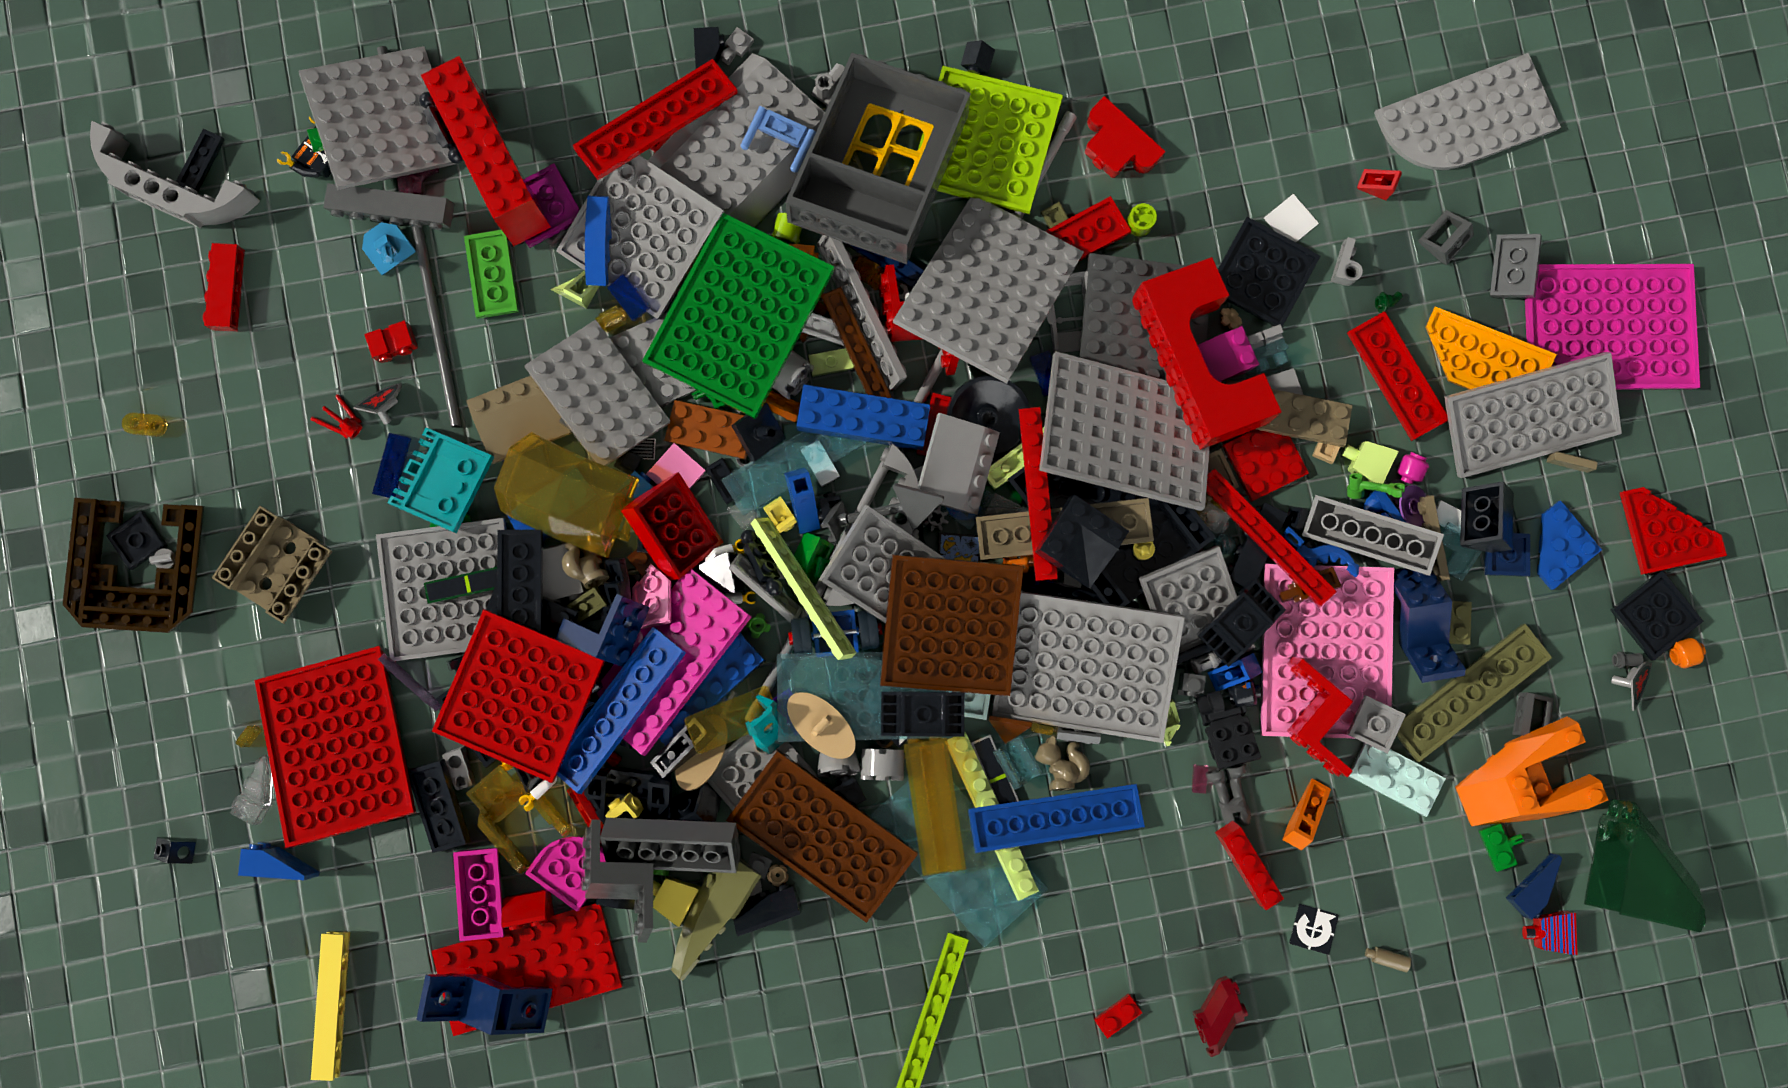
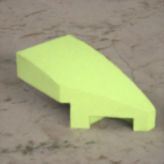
M1173 699L1170 700L1164 736L1166 746H1170L1171 739L1176 730L1181 726Z

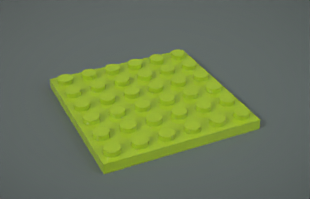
M942 66L938 81H942L955 88H962L971 93L969 116L937 191L967 199L971 197L979 198L998 207L1030 214L1063 95ZM924 133L922 134L918 150L920 149L923 143Z

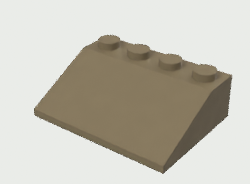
M531 375L466 400L487 453L495 457L492 464L572 434L570 429L559 423L561 416Z

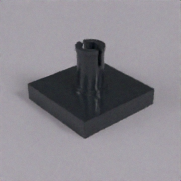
M767 403L763 404L756 419L745 415L731 425L750 461H757L786 439Z

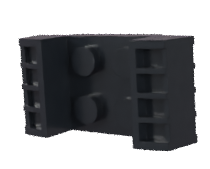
M1257 579L1248 582L1238 592L1239 595L1211 623H1207L1197 633L1203 642L1228 667L1244 654L1286 610Z
M881 692V736L964 737L965 692Z

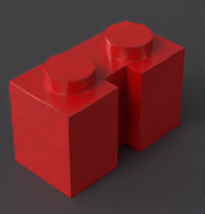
M405 320L389 325L386 329H378L364 334L372 358L381 363L389 362L393 359L392 357L397 355H409L413 352L412 350L418 349L411 325Z

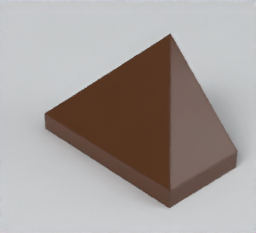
M988 715V721L1005 744L1032 727V722Z

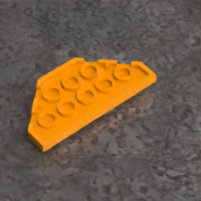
M1438 307L1433 308L1425 326L1448 382L1468 390L1549 368L1552 366L1557 355Z

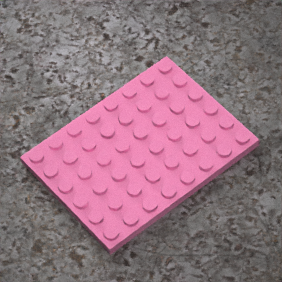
M1264 564L1263 586L1286 610L1262 635L1261 736L1291 737L1287 730L1319 693L1314 692L1306 685L1308 683L1307 680L1302 677L1299 679L1290 672L1291 667L1287 663L1292 657L1303 658L1353 701L1323 738H1353L1347 735V731L1364 695L1392 707L1394 568L1359 567V574L1357 577H1354L1346 570L1348 566L1315 565L1314 569L1317 572L1333 567L1342 585L1341 588L1336 589L1335 595L1319 607L1312 599L1301 603H1295L1292 599L1282 603L1279 598L1280 592L1288 590L1287 585L1291 584L1293 580L1277 564Z

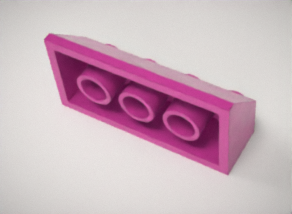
M478 848L453 852L459 941L504 937V928L501 927L502 896L498 848Z

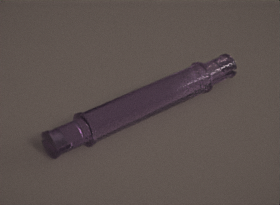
M385 653L378 659L387 670L425 704L435 711L441 707L437 699L433 697L434 695L428 692L399 666L396 661H393Z

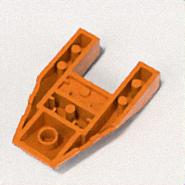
M1567 716L1504 744L1505 747L1496 755L1490 756L1481 768L1475 769L1455 786L1470 825L1479 826L1539 820L1589 809L1608 801L1601 780L1591 774L1552 790L1541 761L1586 742L1579 723Z

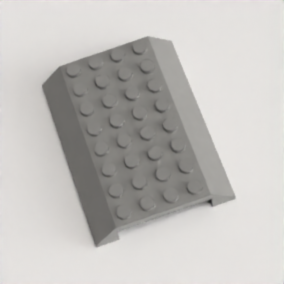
M752 53L729 77V80L737 88V94L675 132L648 161L726 211L725 214L755 228L790 192L798 175V172H792L790 167L799 150V147H794L761 132L759 129L748 150L741 148L740 145L759 106L816 132L825 112L767 59Z

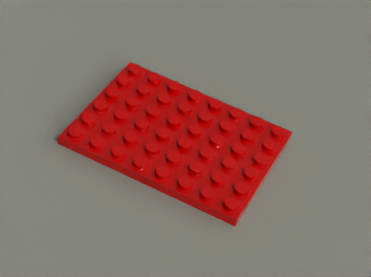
M381 646L254 680L285 848H293L416 813L383 648Z

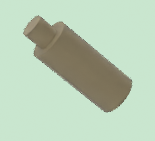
M1375 947L1374 950L1367 948L1365 951V956L1371 958L1373 963L1406 973L1410 969L1411 958L1379 947Z

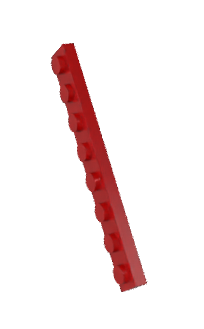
M1040 407L1019 409L1035 581L1058 579L1057 567L1035 553L1052 525L1047 472L1039 471L1043 443Z
M1215 468L1207 475L1206 493L1319 607L1336 594L1337 591Z

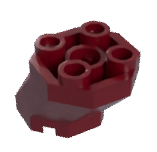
M1227 976L1218 978L1202 1007L1192 1011L1196 1017L1194 1021L1202 1043L1207 1042L1208 1048L1205 1049L1210 1057L1220 1054L1236 1024L1245 1021L1244 1017L1248 1016L1244 1003H1241L1237 995H1240V990L1237 983Z

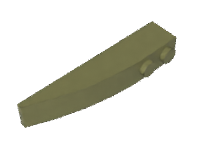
M742 858L739 860L737 873L710 872L705 877L686 917L675 950L671 971L679 980L683 981L700 961V954L712 947L714 937L717 934L722 935L726 930L725 924L729 919L736 918L760 880L761 875Z

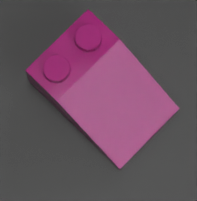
M1242 326L1198 345L1210 374L1219 382L1249 372L1259 365Z

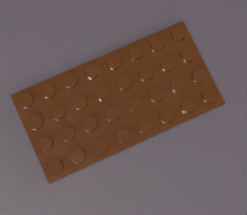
M779 750L776 751L726 819L729 823H736L738 830L866 923L918 855V851Z

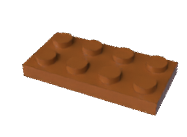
M674 400L669 419L671 422L668 424L664 441L746 460L747 453L731 426L745 415Z

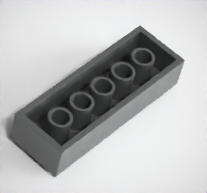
M606 818L600 836L606 862L653 863V870L737 873L741 856L736 823Z

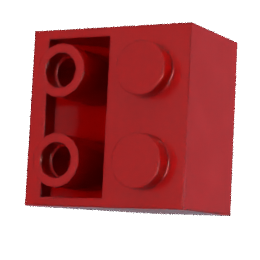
M545 889L503 898L501 927H509V930L523 928L522 926L527 925V923H530L531 926H538L549 921L548 918L554 915L551 892Z

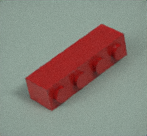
M212 243L211 250L208 253L210 267L206 274L208 290L205 292L206 311L203 313L204 326L211 330L238 332L245 250L237 244Z
M1231 821L1217 830L1215 834L1256 902L1264 910H1268L1284 899L1243 829L1237 823Z

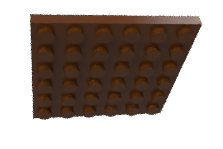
M892 554L880 686L1010 696L1024 566Z

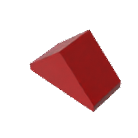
M1364 169L1357 188L1386 201L1395 192L1402 172Z

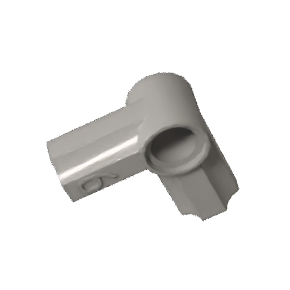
M836 63L829 74H819L815 79V87L811 95L828 107L845 67Z

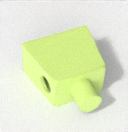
M1365 441L1359 445L1358 449L1347 444L1342 456L1352 460L1348 468L1350 473L1361 474L1363 481L1384 483L1399 451Z

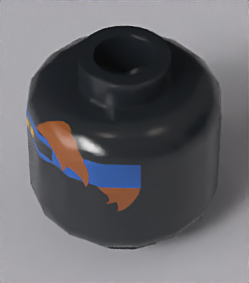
M1250 679L1229 687L1231 704H1235L1236 707L1244 705L1246 707L1256 706L1257 698H1261L1260 686L1255 685L1254 681Z

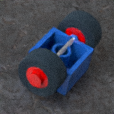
M854 610L831 612L857 652L856 654L859 653L857 635L860 637L862 650L879 648V635H882L881 622H877V617L867 611H859L857 614L858 627H856ZM807 617L791 619L792 632H788L789 644L794 647L795 657L812 656V641L815 644L816 658L834 656L831 648L825 639L822 638L820 631L813 621V632H811Z

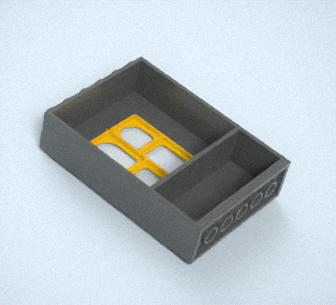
M851 53L786 199L787 222L907 264L969 116L971 93L962 88L949 86L942 81H934L924 75H916L903 68L890 66L883 61H875L865 55ZM878 114L887 116L892 122V129L883 148H877L860 141L867 121L870 117ZM913 125L923 131L924 140L919 150L915 151L896 144V139L902 128ZM860 150L878 157L872 174L848 166L854 151ZM891 153H897L914 160L905 185L880 177Z

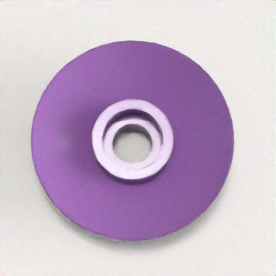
M1409 485L1405 487V492H1402V497L1399 499L1400 513L1406 523L1420 527L1424 521L1423 516L1418 511V502H1420L1419 497L1426 495L1420 487Z

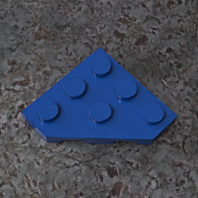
M1561 500L1541 514L1542 534L1539 540L1540 561L1537 566V574L1550 590L1558 587L1602 550Z

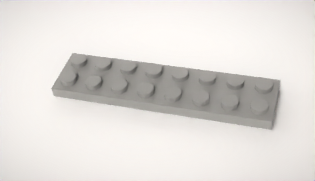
M822 235L816 246L824 262L835 267L831 277L837 288L841 286L884 381L891 392L897 389L907 378L906 368L897 357V350L888 338L886 327L882 326L879 320L878 310L873 307L868 290L861 283L860 273L854 268L850 253L845 250L842 241Z

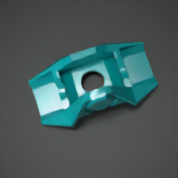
M758 694L756 699L765 711L759 718L754 719L752 722L747 721L745 725L749 735H752L756 746L766 753L772 754L789 737L787 720L777 711V703ZM772 723L771 727L764 731L765 727Z

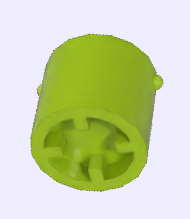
M1145 203L1134 206L1127 218L1131 234L1142 237L1150 233L1157 220L1156 211L1151 205Z
M778 213L771 236L787 244H798L802 227L788 223L787 213Z

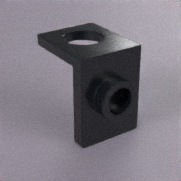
M157 837L153 858L165 863L192 864L196 842L172 841L163 837ZM186 846L188 848V855L180 859L178 857V850Z

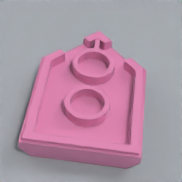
M650 564L646 570L647 573L640 582L637 581L632 587V600L650 607L641 629L671 623V580Z

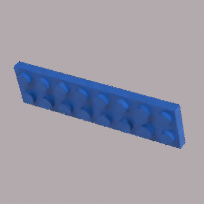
M652 627L576 729L557 776L576 793L582 794L687 652L657 628Z
M1137 784L968 809L975 853L1145 827Z

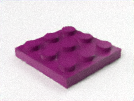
M554 163L525 178L551 228L526 240L525 242L529 248L569 228L580 211Z

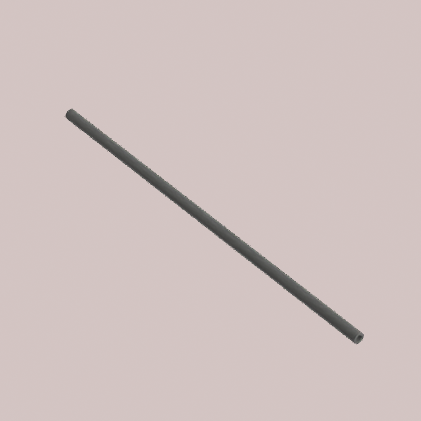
M386 46L378 47V55L388 53V48ZM412 174L402 176L405 193L416 194ZM412 226L451 428L460 427L462 425L423 227Z

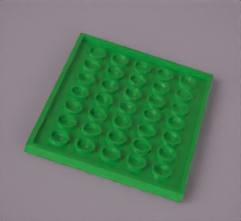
M723 213L711 231L642 362L756 419L829 282L835 267Z

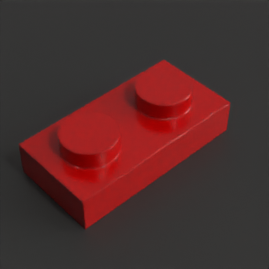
M1127 994L1094 1018V1021L1108 1039L1141 1015L1142 1012L1132 997Z

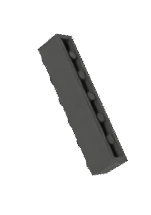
M327 183L323 208L331 212L332 216L343 218L344 215H350L351 218L356 220H363L366 217L370 218L371 221L379 223L383 222V220H389L390 223L396 225H403V222L410 223L409 225L422 228L423 225H429L432 229L442 230L443 227L451 228L455 204L443 197L362 187L337 190L335 184Z

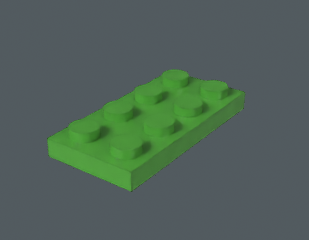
M502 230L464 236L476 318L480 319L519 312L509 240Z

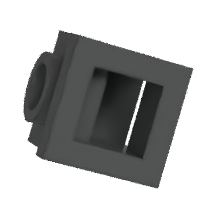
M1180 673L1177 695L1199 697L1200 693H1204L1206 676Z

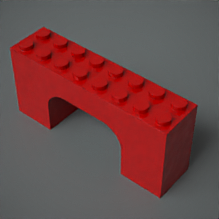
M460 56L421 74L489 212L512 245L516 246L551 228L535 194L521 174L496 126L498 122L480 87Z
M1212 257L1142 282L1132 300L1135 309L1139 310L1143 328L1147 329L1150 335V344L1157 351L1158 362L1165 369L1167 383L1175 392V401L1183 410V419L1186 425L1190 426L1192 440L1195 445H1198L1200 450L1265 426L1282 413L1264 373L1236 384H1224L1213 378L1206 366L1191 332L1190 320L1218 310L1229 296Z

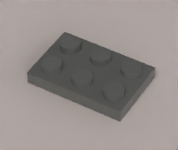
M1541 234L1497 235L1490 290L1492 298H1535L1542 243Z

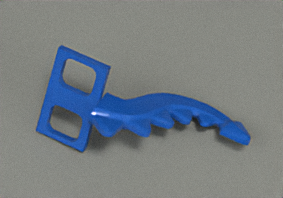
M1290 527L1283 533L1282 537L1313 568L1317 560L1327 564L1328 556L1332 562H1336L1338 558H1341L1340 564H1348L1346 570L1354 577L1358 576L1359 565L1354 562L1349 553L1344 549L1333 545H1322L1310 549L1305 545L1302 546L1304 541ZM1289 533H1291L1298 540V544H1295L1289 538Z

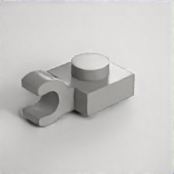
M737 27L725 42L727 48L721 54V57H723L722 61L729 65L736 55L742 58L754 43V39Z

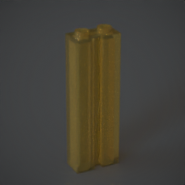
M929 737L928 741H920V738L907 739L908 744L903 745L922 874L926 876L942 872L966 870L947 738Z

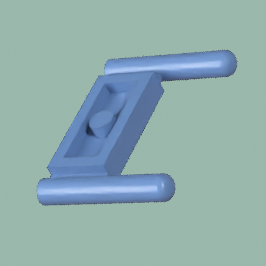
M759 106L740 145L741 148L748 150L759 129L761 132L794 147H799L790 167L792 172H798L816 131Z

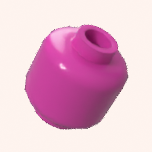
M1413 452L1410 455L1405 454L1397 468V473L1402 476L1400 480L1411 485L1414 481L1422 482L1429 468V464L1426 462L1427 458Z

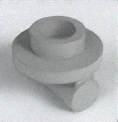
M164 548L158 550L154 556H150L149 561L151 565L155 564L157 568L170 569L175 565L176 555L172 550Z

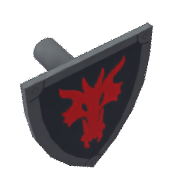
M402 382L375 392L353 408L378 414L383 424L390 423L391 419L386 411L398 403L396 397L401 391Z
M1644 662L1638 668L1633 667L1626 678L1615 675L1612 677V684L1631 688L1632 711H1635L1645 691L1652 667L1650 662Z

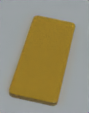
M762 686L686 717L684 722L696 752L703 754L748 735L745 723L759 718L765 711L757 701L756 696L759 694L773 700L769 688Z

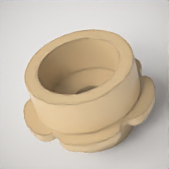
M783 865L771 866L767 873L768 881L772 882L774 886L785 883L788 880L786 867Z

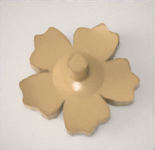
M1223 308L1220 313L1223 315L1221 323L1223 326L1229 325L1228 327L1231 330L1241 326L1242 319L1238 316L1239 314L1235 309Z

